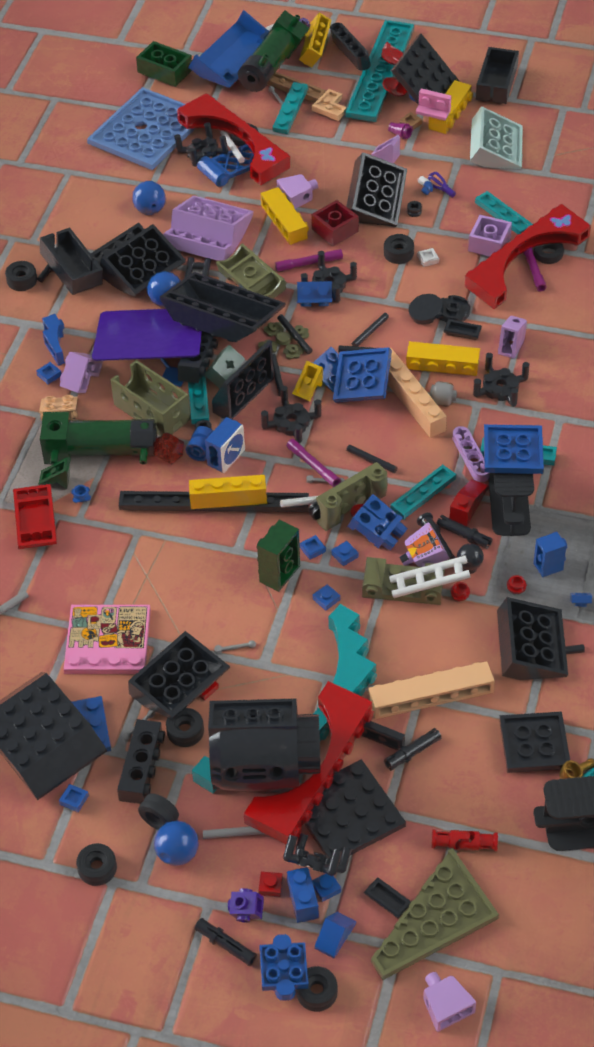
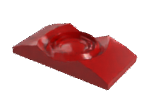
M51 484L13 489L18 549L57 544Z

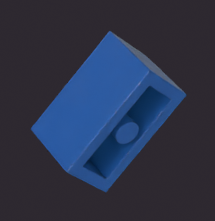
M558 532L536 539L533 564L542 578L564 569L567 543Z
M309 867L287 871V885L297 923L319 919V907Z

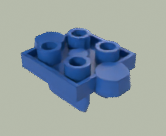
M282 934L276 935L272 944L260 945L262 991L274 990L276 997L283 1001L293 999L296 989L308 988L305 942L292 943L288 935Z

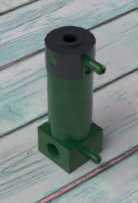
M284 10L275 21L266 38L239 68L238 78L246 89L254 92L262 91L283 62L289 59L298 48L310 29L299 21V15L292 16Z
M43 412L40 444L44 464L53 465L67 457L71 459V456L132 455L140 456L139 462L144 465L147 463V456L156 455L157 429L155 419L71 420L69 412Z

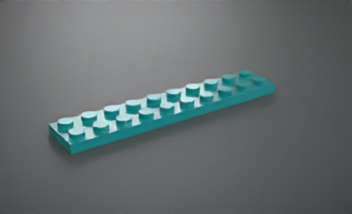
M390 20L384 21L369 56L371 67L363 70L346 109L345 117L369 122L377 121L389 92L384 89L383 80L387 77H395L391 72L395 65L383 59L382 49L388 41L390 45L405 53L414 31V24Z

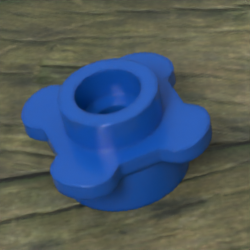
M85 485L74 487L71 490V494L74 496L73 502L90 501V488Z

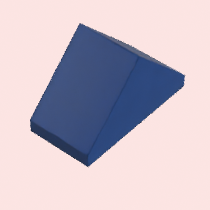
M338 911L326 917L314 948L334 959L357 924V921Z

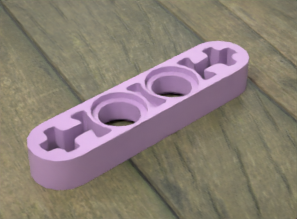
M456 427L453 430L452 438L472 477L478 482L487 481L490 473H484V457L470 431L466 427ZM464 446H470V447H472V449H468V450H467V449H464L463 447H464ZM476 458V459H478L479 461H477V462H472V461H470V459Z

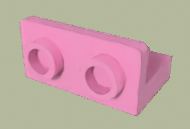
M421 89L419 91V105L416 109V114L446 120L451 111V95Z

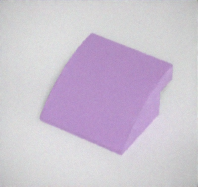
M193 195L172 210L171 228L163 235L176 250L217 261L226 260L242 240L254 211Z

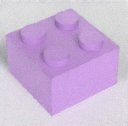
M479 215L469 235L468 251L491 256L492 253L497 252L504 244L509 242L512 222Z

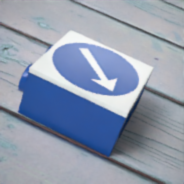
M226 417L205 440L208 466L225 473L245 451L244 427L238 421Z

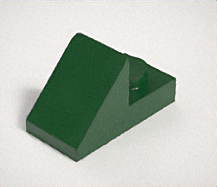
M67 457L41 470L38 485H53L58 482L67 489L70 478L71 459Z

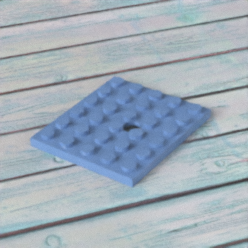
M142 87L87 138V142L94 147L153 170L176 148L174 138L176 134H180L181 141H183L196 128L187 129L178 122L177 109L185 105L184 103ZM144 124L147 125V127H146L145 129H137V128H135L136 126H139V127H140V126H143Z

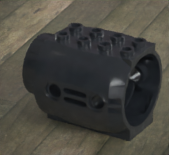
M297 698L210 701L208 732L210 775L213 789L268 791L299 788V774L321 773L319 715H298Z

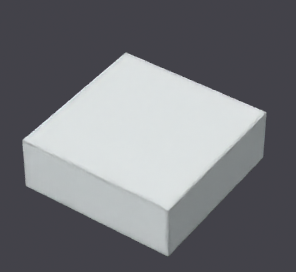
M433 248L417 252V257L423 267L439 263V257Z

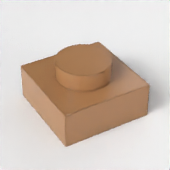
M410 112L400 119V123H408L414 130L422 125V118Z

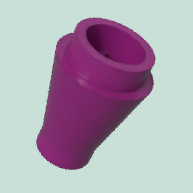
M391 122L388 131L399 135L402 139H408L413 133V128L408 123Z

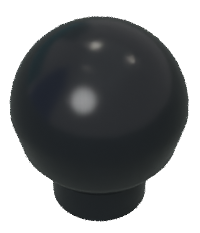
M468 543L459 548L457 558L466 555L468 563L462 564L463 571L469 570L470 574H473L481 566L484 554L478 545Z

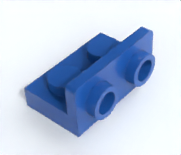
M332 281L297 282V303H301V306H311V303H318V306H329V302H332Z

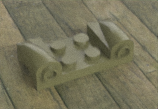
M243 243L230 258L216 262L218 271L228 280L232 279L241 288L273 299L286 290L287 283L285 279Z
M376 462L316 497L321 511V518L317 519V523L325 531H328L341 523L342 514L349 512L354 505L364 503L372 494L379 499L385 497L388 487L387 471Z
M367 557L362 597L441 605L443 585L393 598L392 590L398 589L397 582L391 584L389 576L421 567L386 564V559ZM425 563V566L432 565L434 563ZM435 572L424 575L425 582L436 579ZM416 577L404 580L405 587L417 584Z

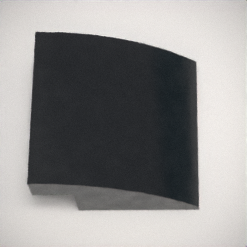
M139 222L90 253L94 260L102 267L103 279L116 289L132 296H136L145 290L151 277L164 271L172 272L186 262L184 257L154 224L144 229Z

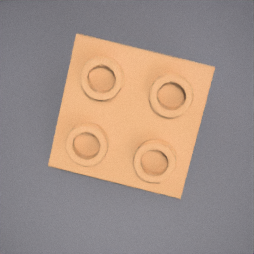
M78 396L45 397L41 400L39 410L41 420L43 419V412H69L70 419L74 420V418L78 417L76 411Z

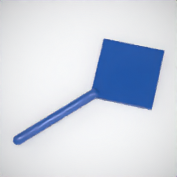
M160 358L166 367L162 377L175 386L181 387L184 381H178V368L170 367L164 358Z

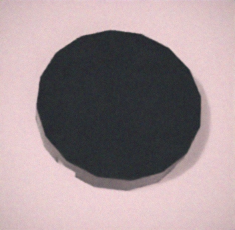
M430 293L422 294L410 303L409 314L414 322L418 324H430L434 319L441 317L444 306L437 295Z
M450 295L445 299L444 297L441 298L444 308L441 317H439L440 320L446 323L448 319L463 322L469 317L471 307L465 298L456 295Z

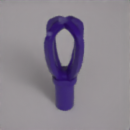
M432 172L428 175L429 181L432 179L441 186L433 184L434 188L446 192L450 197L456 195V192L446 184L445 179L438 172ZM433 175H437V176L442 180L443 183H441V182H440L437 178H435Z

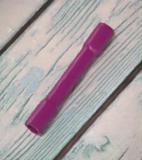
M529 248L523 254L531 270L537 291H545L547 288L545 280L537 265L533 249Z
M341 249L325 252V262L343 259ZM318 254L275 262L276 271L280 272L318 263Z
M295 439L287 442L286 447L319 473L332 487L341 483V479L322 465Z

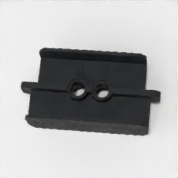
M490 473L488 482L493 532L500 536H522L529 534L531 522L528 496L534 492L533 474Z
M594 776L553 779L546 782L543 789L545 805L535 807L533 815L535 825L538 828L546 829L549 846L556 851L594 848Z

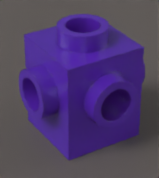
M246 888L239 889V892H231V899L228 900L229 914L235 917L238 922L243 923L250 922V919H262L264 897L258 892H253V890Z

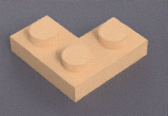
M328 89L312 105V111L339 121L345 115L347 107L337 104L342 99L341 93Z

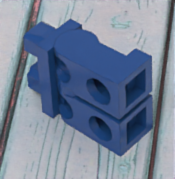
M374 494L360 508L347 526L353 531L356 529L362 533L378 549L382 545L390 551L398 542L390 534L393 533L401 538L408 529L400 522L403 517L399 514L397 515Z

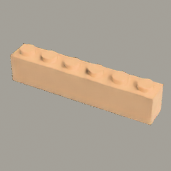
M390 348L392 355L388 386L430 438L445 432L446 415L393 349Z
M487 661L482 663L476 662L464 667H455L446 671H436L428 675L375 685L368 688V700L372 701L374 718L379 719L494 693L495 680Z

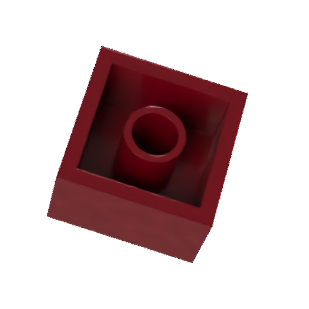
M335 200L311 214L312 230L330 245L335 246L359 232V216L340 201Z

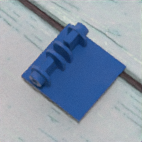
M330 347L313 363L323 367L322 382L334 392L339 354Z

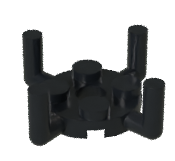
M209 122L204 124L206 139L195 138L188 147L182 146L180 134L174 136L177 152L187 153L194 167L197 166L198 161L202 157L212 156L213 158L218 154H228L226 136L219 137L221 148H218L216 139H213Z
M319 251V270L313 273L312 282L332 281V298L334 302L338 303L340 302V294L346 288V282L357 279V263L351 262L350 274L345 275L338 267L326 268L325 252ZM306 273L301 274V282H308V275Z
M487 353L485 359L487 374L484 375L483 388H481V380L475 379L474 397L486 394L491 399L495 397L498 398V401L507 400L512 407H515L518 400L519 383L528 380L530 364L524 362L522 364V374L516 376L508 368L494 370L492 367L493 354Z
M282 386L281 403L283 406L275 409L272 421L268 419V412L262 411L261 425L263 429L275 427L278 432L282 431L285 435L294 436L295 440L301 443L302 433L306 431L307 426L309 427L310 420L322 416L321 400L316 399L314 401V412H308L301 403L290 404L288 401V387ZM293 418L296 420L291 422L288 419Z
M300 833L298 838L295 835L289 834L283 855L284 861L303 867L308 866L313 868L312 870L323 872L330 876H334L336 872L344 873L346 871L352 851L351 848L345 846L343 850L334 848L331 858L318 852L309 854V851L304 850L308 835Z

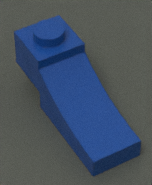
M52 314L42 318L44 327L42 332L44 344L59 366L65 364L63 351L60 347V339L64 337L63 329H65L63 321L57 318L56 314Z

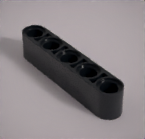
M333 23L330 26V32L336 46L357 69L361 71L369 69L371 63L368 51L342 23Z

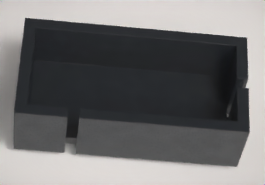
M488 47L476 84V100L488 102L493 100L495 103L507 104L518 68L519 51Z
M70 227L56 232V247L54 233L40 237V254L72 295L103 284L102 267L94 260V257Z

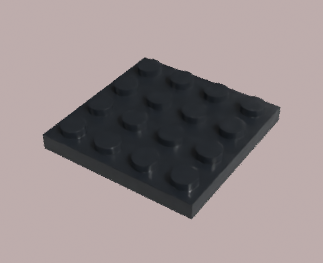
M422 33L417 35L391 70L418 105L419 91L421 89L445 94L454 80L459 81Z
M362 759L341 769L339 772H335L331 786L328 789L325 788L322 793L323 797L318 806L315 805L312 809V816L308 823L304 822V825L328 858H331L334 848L343 850L344 846L352 849L350 854L352 855L406 827V821Z

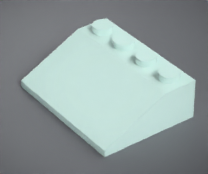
M481 106L472 118L470 161L487 168L521 169L523 126Z

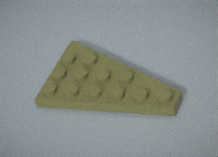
M453 848L448 850V854L438 864L435 872L430 875L418 896L410 903L408 910L402 914L395 924V928L382 942L380 949L372 956L371 963L382 980L499 919L498 912Z

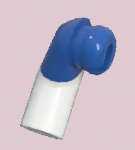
M420 176L418 183L423 186L421 191L425 195H429L433 191V183L424 176Z

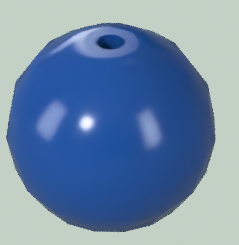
M145 181L135 187L132 201L134 207L140 213L153 215L163 209L166 203V195L164 189L158 183Z
M159 272L151 277L147 285L148 296L153 303L164 307L160 301V296L181 281L173 273Z
M183 821L167 822L155 835L154 850L160 860L168 865L179 866L187 864L195 857L198 851V835L189 824Z

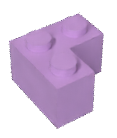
M69 352L65 359L64 372L60 376V386L77 393H86L90 377H99L103 361H95L92 359V355L86 353Z

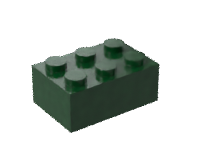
M155 41L136 57L138 73L175 87L192 71L188 68L192 62V55Z
M280 519L269 528L268 533L258 541L256 546L259 582L278 592L301 566L299 529Z

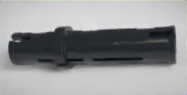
M441 515L437 520L439 527L467 539L469 543L474 542L485 549L489 548L488 545L491 546L493 539L478 532L476 528L471 529L444 515Z
M433 728L405 747L401 746L396 753L384 759L386 767L392 771L400 764L408 763L416 754L441 740L440 732Z
M200 918L196 923L195 931L207 937L210 943L219 945L246 963L247 966L253 964L257 954L225 934L222 928H216L204 920V918Z

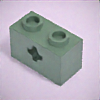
M228 345L215 358L207 369L205 376L220 389L223 383L242 366L241 364L245 358Z

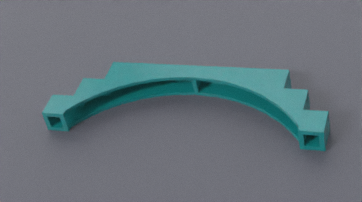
M339 604L328 617L329 629L334 633L339 654L333 683L359 696H363L366 687L369 684H373L377 678L376 664L365 658L369 652L368 639L357 633L361 626L360 615ZM318 707L314 714L319 715L321 741L325 740L329 735L330 727L327 719ZM204 756L192 769L193 782L214 794L217 789H213L211 783L210 760L207 756Z

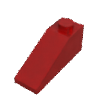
M471 479L455 496L450 505L449 518L468 526L489 485Z

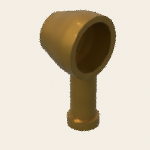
M587 759L580 764L573 760L565 762L559 774L560 779L582 777L583 771L594 767V759Z

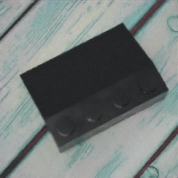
M361 153L354 163L346 205L348 209L359 216V223L393 227L398 225L407 169L367 153Z
M268 340L223 383L212 399L214 414L223 419L226 417L234 419L274 380L271 340Z
M506 597L497 610L502 676L518 680L567 677L568 666L562 609Z
M184 631L128 681L129 695L144 707L173 720L230 669V666L187 631Z

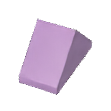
M397 135L377 146L371 155L394 164L400 156V136Z

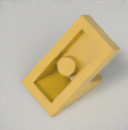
M306 361L292 394L310 401L316 387H322L323 367Z

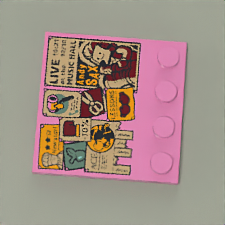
M71 605L64 674H137L146 666L150 605Z

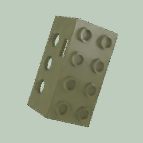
M135 360L130 364L131 378L125 386L120 384L118 375L111 379L114 405L134 419H155L157 434L166 440L191 420L189 394ZM159 383L164 386L165 390L161 388ZM173 392L176 393L178 399L173 395Z

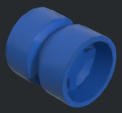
M199 426L195 429L185 449L189 457L196 461H205L207 459L205 440L213 430L205 426Z

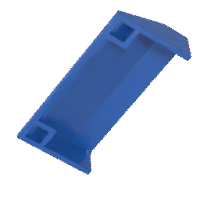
M243 10L233 26L200 56L197 54L194 56L188 68L203 79L230 88L239 79V68L266 38L269 31Z

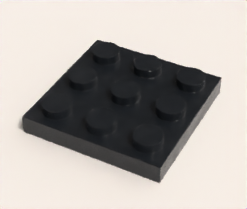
M562 711L499 716L507 773L561 770L563 764L570 760Z

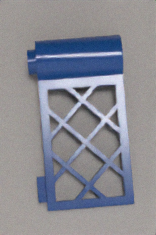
M246 144L238 147V150L243 157L250 158V160L245 159L243 163H239L237 158L231 157L235 156L233 152L228 151V154H221L211 159L207 156L202 157L197 163V168L215 185L222 187L228 183L229 179L250 171V164L254 155L253 153L244 152L246 150L251 151L250 147ZM229 162L237 163V165H232V164H228V163H229Z

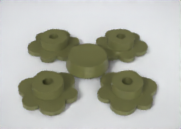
M280 322L268 323V326L264 327V332L268 333V336H276V342L272 341V352L277 351L278 343L279 345H286L283 353L286 354L288 359L299 358L304 353V350L298 344H289L294 338L288 332H283L284 327H282ZM301 325L294 328L303 339L309 337L308 328H303ZM265 340L264 342H259V343H258L259 349H260L268 340Z

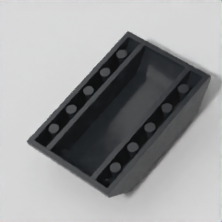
M197 272L191 273L160 296V301L173 321L179 322L184 326L193 327L198 331L210 333L212 336L227 339L229 342H238L252 334L286 306L285 302Z
M45 672L39 673L0 700V754L37 800L107 752L106 747L90 723Z

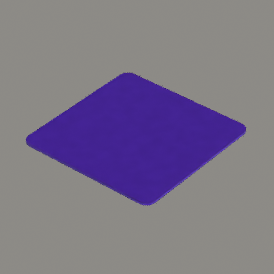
M166 309L105 311L100 314L92 359L95 361L196 357L200 354L202 331L173 321Z

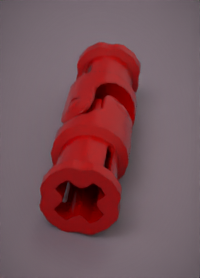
M432 829L431 848L449 847L454 850L470 851L493 849V851L497 852L498 832L482 834L479 831L450 830V832H442Z

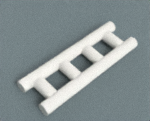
M466 555L389 576L391 584L397 582L398 589L392 590L393 598L471 578L469 570L463 571L462 564L468 563ZM454 567L455 574L443 575L444 569ZM435 572L436 579L424 581L425 574ZM416 577L417 584L405 587L404 580Z

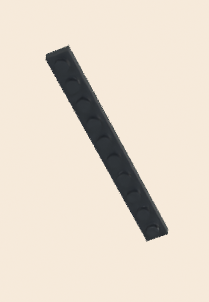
M120 491L118 506L119 510L308 512L309 505L281 507L280 500L309 497V493L266 492L267 504L191 509L189 492Z

